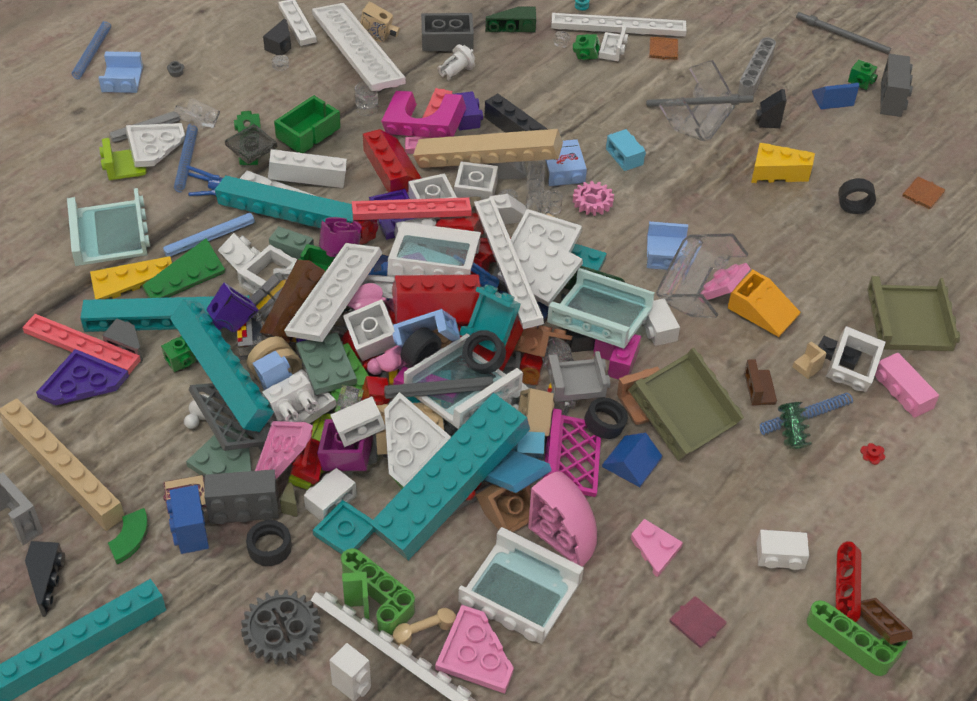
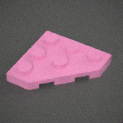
M273 421L255 471L275 469L277 479L306 447L311 438L313 425L306 422Z
M461 605L436 662L435 670L505 694L514 668L510 660L507 659L496 633L491 629L485 612Z

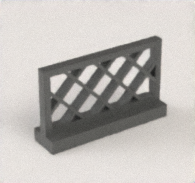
M213 383L190 385L189 391L224 451L258 447L262 452L270 430L268 423L265 424L260 432L243 429L240 423L234 421L236 417L230 408L226 406V402ZM199 392H204L210 396L207 398L199 394ZM212 397L222 400L224 403L220 404L212 400ZM207 405L218 409V412L216 413L208 409ZM224 412L233 417L232 419H229L223 415H220V413ZM216 420L228 426L224 428L216 423ZM230 427H233V428H235V429L241 431L242 433H241V434H237V433H235V432L229 430V428H230ZM244 434L252 436L253 440L244 437ZM225 435L237 441L227 442Z

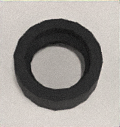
M850 179L839 188V203L845 212L861 214L869 211L875 205L876 194L874 185L866 179ZM853 192H865L868 194L866 198L858 201L846 198Z
M427 327L420 328L410 335L404 343L400 354L401 359L410 367L415 366L440 350L441 338Z
M480 330L472 333L466 339L462 354L464 361L474 371L480 374H489L502 366L506 358V349L504 343L495 333L488 330ZM485 340L493 342L496 346L494 357L484 364L475 362L472 356L475 346Z
M601 397L591 402L584 420L585 425L594 435L603 439H613L622 433L627 424L628 415L625 408L619 402L611 398ZM595 412L609 414L617 424L613 425L603 422Z
M276 520L261 521L252 526L247 533V550L250 558L257 564L274 566L286 560L291 553V535L289 529L281 522ZM277 535L283 540L282 545L272 551H261L256 548L255 543L262 536Z

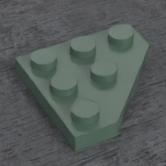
M230 427V428H229V430H231V431H233V432H235V433H237V434H241V433H242L241 431H239V430H237V429H235V428H233V427ZM245 433L244 437L249 439L248 434ZM215 435L186 461L187 467L204 478L206 474L251 471L249 448L224 451ZM225 435L227 442L237 441Z

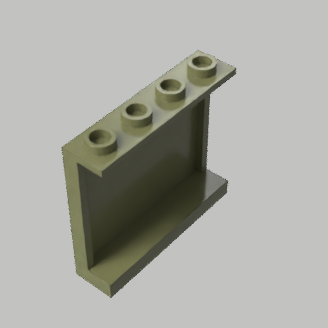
M871 276L867 292L877 338L885 341L884 349L954 351L956 343L960 341V332L956 329V317L952 314V302L948 299V287L945 286L943 278L939 279L937 286L881 285L880 276Z
M692 348L686 355L644 380L642 378L639 379L628 390L678 461L734 427L744 418L740 408L734 404L727 390L721 386L716 379L715 373L708 368L702 355L695 348Z

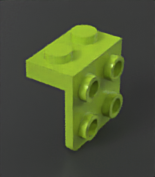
M102 139L103 147H99L101 158L104 159H101L102 169L107 171L109 180L138 177L146 174V167L134 166L130 149L112 152L110 139Z

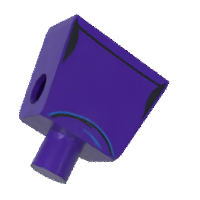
M226 283L221 285L207 307V312L213 319L212 323L218 330L225 327L231 332H236L259 311L251 299Z

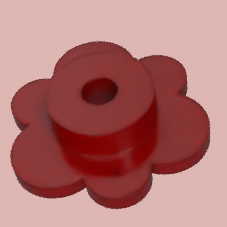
M869 443L868 446H862L860 449L863 459L870 461L874 465L879 464L880 460H885V450L882 446Z

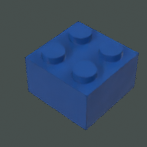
M198 485L169 490L171 499L166 500L168 513L170 514L169 524L174 546L179 545L181 554L209 549Z

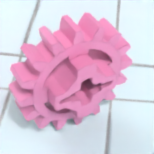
M593 181L590 184L583 182V186L577 185V189H574L573 203H575V208L579 207V212L586 211V215L592 212L594 216L599 212L603 215L604 210L609 212L610 207H613L614 194H612V189H607V185L601 186V182L594 184Z

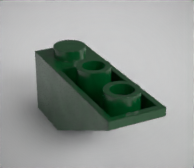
M518 6L486 16L485 32L536 33V6Z

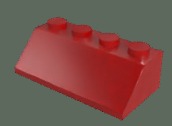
M381 129L363 133V151L388 193L402 189L409 192L408 182L422 178L399 140Z
M395 275L392 296L396 324L440 309L454 317L457 324H469L480 293L475 291L477 287H480L479 275Z

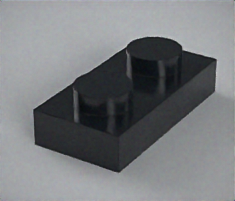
M823 336L818 347L827 353L825 359L831 361L838 341L827 336ZM845 345L839 365L854 370L861 358L862 352Z

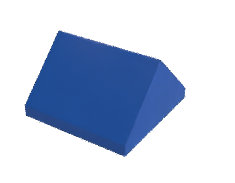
M859 83L825 86L812 90V94L820 109L854 106Z
M646 432L626 435L604 461L602 467L641 487L662 459V454Z

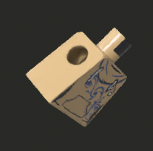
M369 1L362 10L360 23L375 41L384 42L389 35L397 37L400 31L399 27L392 25L393 15Z

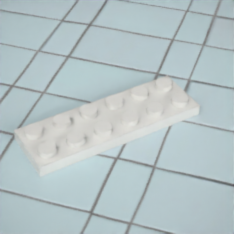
M345 243L284 330L286 335L323 342L382 255L380 247Z

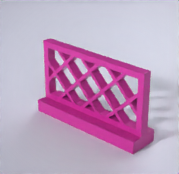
M553 408L551 428L546 439L544 462L550 464L552 471L543 476V478L554 472H563L578 486L584 495L596 497L601 438L596 435L590 437L584 431L587 428L584 419L561 415L562 410ZM563 423L571 424L575 429L568 432ZM580 433L585 440L578 443L573 435ZM566 439H568L573 445V447L568 450L562 444V442ZM588 443L594 449V452L590 454L583 448ZM576 450H578L583 456V458L578 461L571 454ZM565 456L572 463L568 467H565L560 461ZM586 461H588L593 467V469L588 472L581 465ZM576 467L582 476L575 478L570 470ZM587 479L592 485V489L583 487L580 481Z

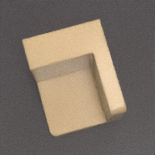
M809 342L805 354L794 361L793 368L809 379L822 369L827 353L813 342Z

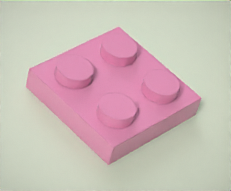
M743 263L740 265L734 264L725 270L723 268L719 269L713 274L714 278L703 286L704 290L699 296L703 301L731 293L749 272L750 267L747 263Z

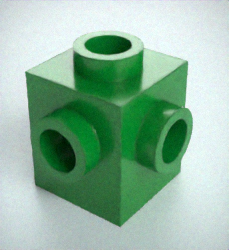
M597 34L576 36V41L573 43V52L576 53L578 60L598 59L601 45Z
M858 59L851 68L848 82L851 84L859 83L860 88L867 90L877 80L878 75L876 71L878 67Z
M241 111V115H237V120H234L235 131H238L239 135L261 133L259 113L252 114V111ZM250 122L249 127H245L244 124Z
M182 336L161 345L164 359L173 372L197 362L195 355Z

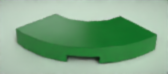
M144 508L122 516L123 527L121 532L115 539L108 542L117 565L137 552L141 542L147 535L148 519Z

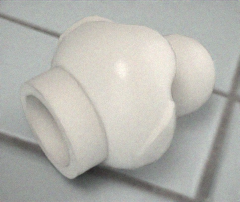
M195 400L191 401L189 404L190 414L185 417L184 425L189 429H194L198 426L199 419H206ZM207 405L208 409L215 412L213 407Z

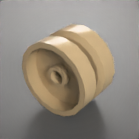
M269 337L261 341L248 355L246 361L247 368L260 384L261 382L253 362L273 351H276L280 357L285 356L290 365L288 372L294 374L302 369L301 359L281 337Z

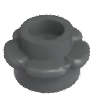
M173 61L167 66V70L172 77H179L183 74L184 65L180 64V62Z

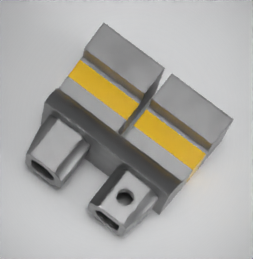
M280 272L273 274L249 298L262 312L264 318L268 317L286 282V279Z

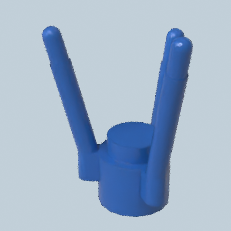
M187 165V169L199 173L189 172L188 176L208 181V188L211 189V191L189 192L188 195L216 196L215 188L223 178Z
M453 257V260L455 262L464 266V261L458 259L457 257ZM473 263L471 271L479 275L480 287H485L487 284L497 288L499 279Z

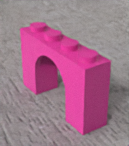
M395 91L381 122L385 132L391 135L431 138L454 137L466 110V105L462 95L445 94L440 107L435 113L425 118H413L411 116L417 105L413 92Z

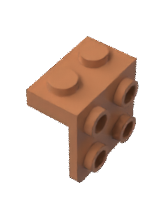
M539 325L538 329L537 326L523 330L514 350L545 357L549 336L572 340V336L566 335V330L554 328V332H552L553 328Z
M658 367L645 369L641 372L619 378L617 396L636 425L649 422L650 420L628 390L639 379L642 378L644 380L659 371Z

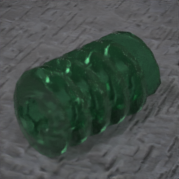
M791 402L778 407V411L782 412L779 419L785 421L781 423V428L786 429L782 436L788 438L783 442L785 446H789L787 449H801L812 445V442L805 441L811 434L804 433V430L808 429L809 425L802 424L803 421L808 419L806 416H801V413L807 411L806 408L799 406L803 402Z

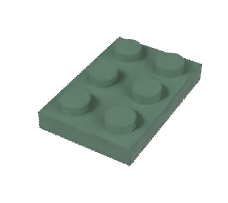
M337 332L328 334L323 342L306 340L296 343L297 351L315 395L357 384V378Z

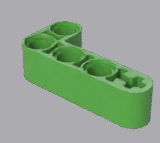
M351 548L342 553L341 564L343 573L367 572V577L372 576V578H367L368 595L382 605L376 614L378 631H385L393 635V631L398 625L407 623L415 614V596L413 592L359 550Z
M821 600L815 601L812 604L807 617V624L813 631L876 676H883L888 673L901 657L908 642L906 640L894 643L895 645L889 644L883 637L879 640L832 605Z

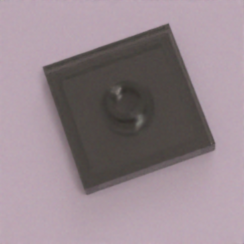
M255 124L225 140V145L247 164L269 153L271 149L274 150L278 147L277 142Z

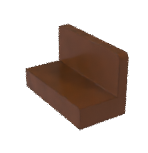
M756 359L747 360L744 375L751 405H776L777 398L770 370H758Z

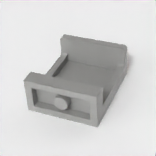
M596 351L594 359L559 362L557 354L548 356L547 370L555 402L606 397L607 388H610L609 375H605L606 363L605 359H601L599 351Z
M2 472L0 474V511L7 507L11 510L8 515L16 536L21 544L25 545L42 534L43 530L32 503Z

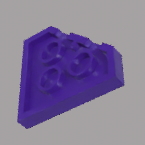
M74 349L39 388L36 394L39 399L56 406L117 391L129 377V374L125 369Z

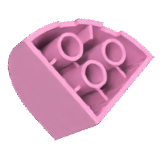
M563 472L551 473L531 488L528 528L568 560L580 566L585 565L596 548L597 526L593 511L582 491Z

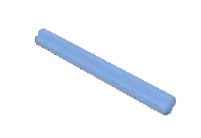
M247 213L163 247L164 253L167 257L174 256L195 247L206 238L208 241L251 225L254 223V217L251 213Z

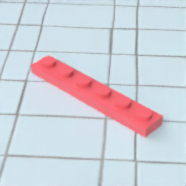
M469 197L352 201L353 220L471 216L472 211Z
M34 314L22 327L24 333L70 352L77 349L128 371V374L141 361L140 355L37 314Z

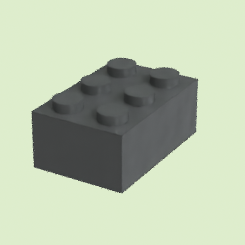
M421 13L422 51H453L458 44L473 50L474 30L472 13Z
M888 55L881 79L880 114L902 117L903 110H907V97H911L913 86H911L913 64H910V56Z
M275 469L205 475L204 498L210 524L279 518V496Z

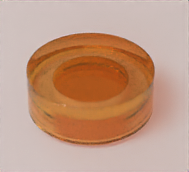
M524 368L521 370L523 372L522 383L535 386L539 384L540 373L536 369Z

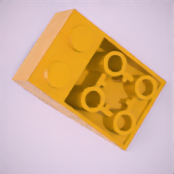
M753 269L731 292L727 307L777 337H780L801 313L771 279Z

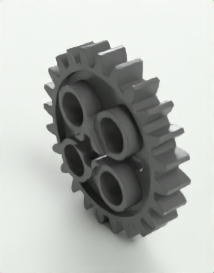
M285 589L283 595H279L278 590H275L272 597L265 593V600L257 597L258 605L249 604L251 612H244L245 619L241 620V633L244 645H248L250 653L255 651L257 659L264 655L265 663L270 658H273L274 664L277 665L279 659L283 658L284 663L287 664L288 657H292L294 661H297L298 653L306 656L305 648L313 649L312 641H318L317 633H321L319 625L321 624L320 616H318V609L313 607V602L306 601V595L298 598L297 591H295L290 596L287 589ZM273 610H276L282 628L285 629L286 636L290 641L289 643H286L283 637V632L280 625L277 624L276 616L272 612ZM295 630H301L298 633H293ZM273 639H278L277 642H270Z

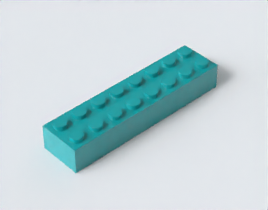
M493 393L370 522L376 535L409 561L530 430L527 417Z

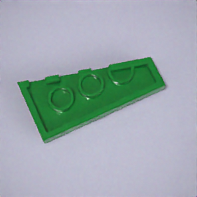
M206 238L143 284V290L148 298H169L224 274L225 268Z

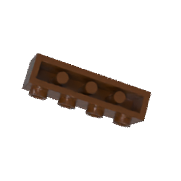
M297 260L259 333L267 338L281 337L289 343L293 337L287 336L284 330L325 271L309 260Z

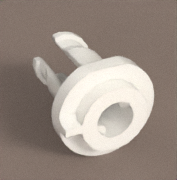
M458 44L453 49V55L442 66H438L437 69L441 77L443 78L447 75V80L449 81L452 76L458 74L464 68L471 70L475 66L473 50Z

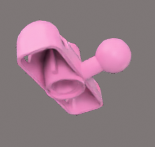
M397 345L384 351L385 354L371 359L367 364L368 372L373 375H379L382 371L391 372L407 365L401 359L402 348Z

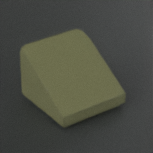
M289 482L280 498L281 511L284 514L297 517L293 485Z

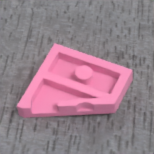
M646 519L639 524L631 535L632 542L640 549L644 560H648L656 577L662 573L682 548L683 542Z

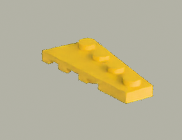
M168 256L91 271L95 299H107L110 297L115 299L120 297L122 292L130 289L132 291L140 289L143 284L172 264L171 257Z

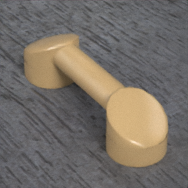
M441 608L436 615L410 625L402 623L393 631V642L398 646L400 644L409 646L412 642V634L438 625L443 630H451L456 614L448 608Z

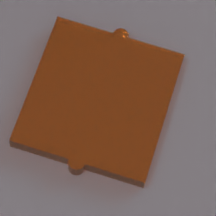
M650 37L649 58L677 60L678 39Z
M917 177L902 196L913 201L915 204L931 209L946 189Z

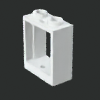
M269 245L237 271L239 286L254 294L266 282L256 274L269 263L274 262L284 269H292L297 259Z
M846 326L839 337L826 377L831 378L834 382L849 385L854 390L866 392L873 382L885 341ZM845 345L873 356L867 376L839 366Z

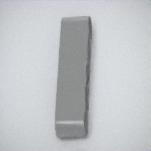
M766 37L760 41L740 79L738 89L740 96L755 94L773 59L776 45L774 39Z

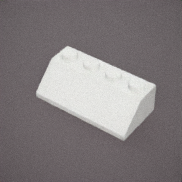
M271 149L268 179L343 188L347 159Z

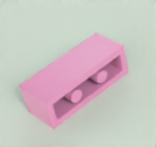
M899 353L879 361L875 377L914 418L934 409L939 394Z

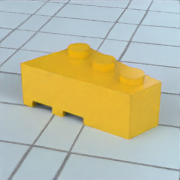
M760 143L751 183H757V180H768V183L782 179H785V182H809L815 153Z

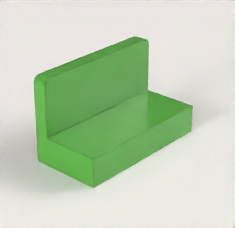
M367 572L342 573L344 603L350 607L364 606V618L370 620Z

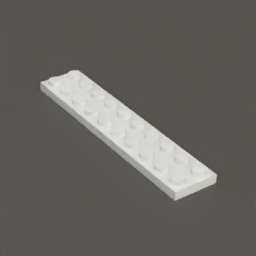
M344 3L312 9L314 18L371 91H380L384 88L398 87L399 85L406 84L405 76Z

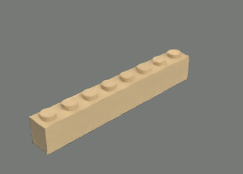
M558 129L427 138L418 140L413 156L419 168L460 166V162L490 164L559 159L563 141Z
M17 398L0 408L3 426L105 531H108L123 520L124 512L121 502Z

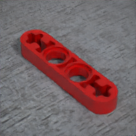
M846 541L837 550L836 609L856 623L861 615L862 554L861 550L853 542ZM853 568L852 574L844 577L846 571ZM853 588V592L849 596L844 597V593L848 589Z

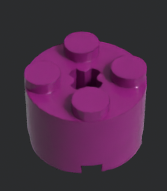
M326 218L325 222H321L319 247L327 251L326 255L336 257L345 243L359 245L361 224L354 220L352 224L346 222L347 218Z

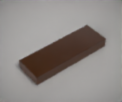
M877 598L861 601L860 616L889 644L913 639L912 631Z

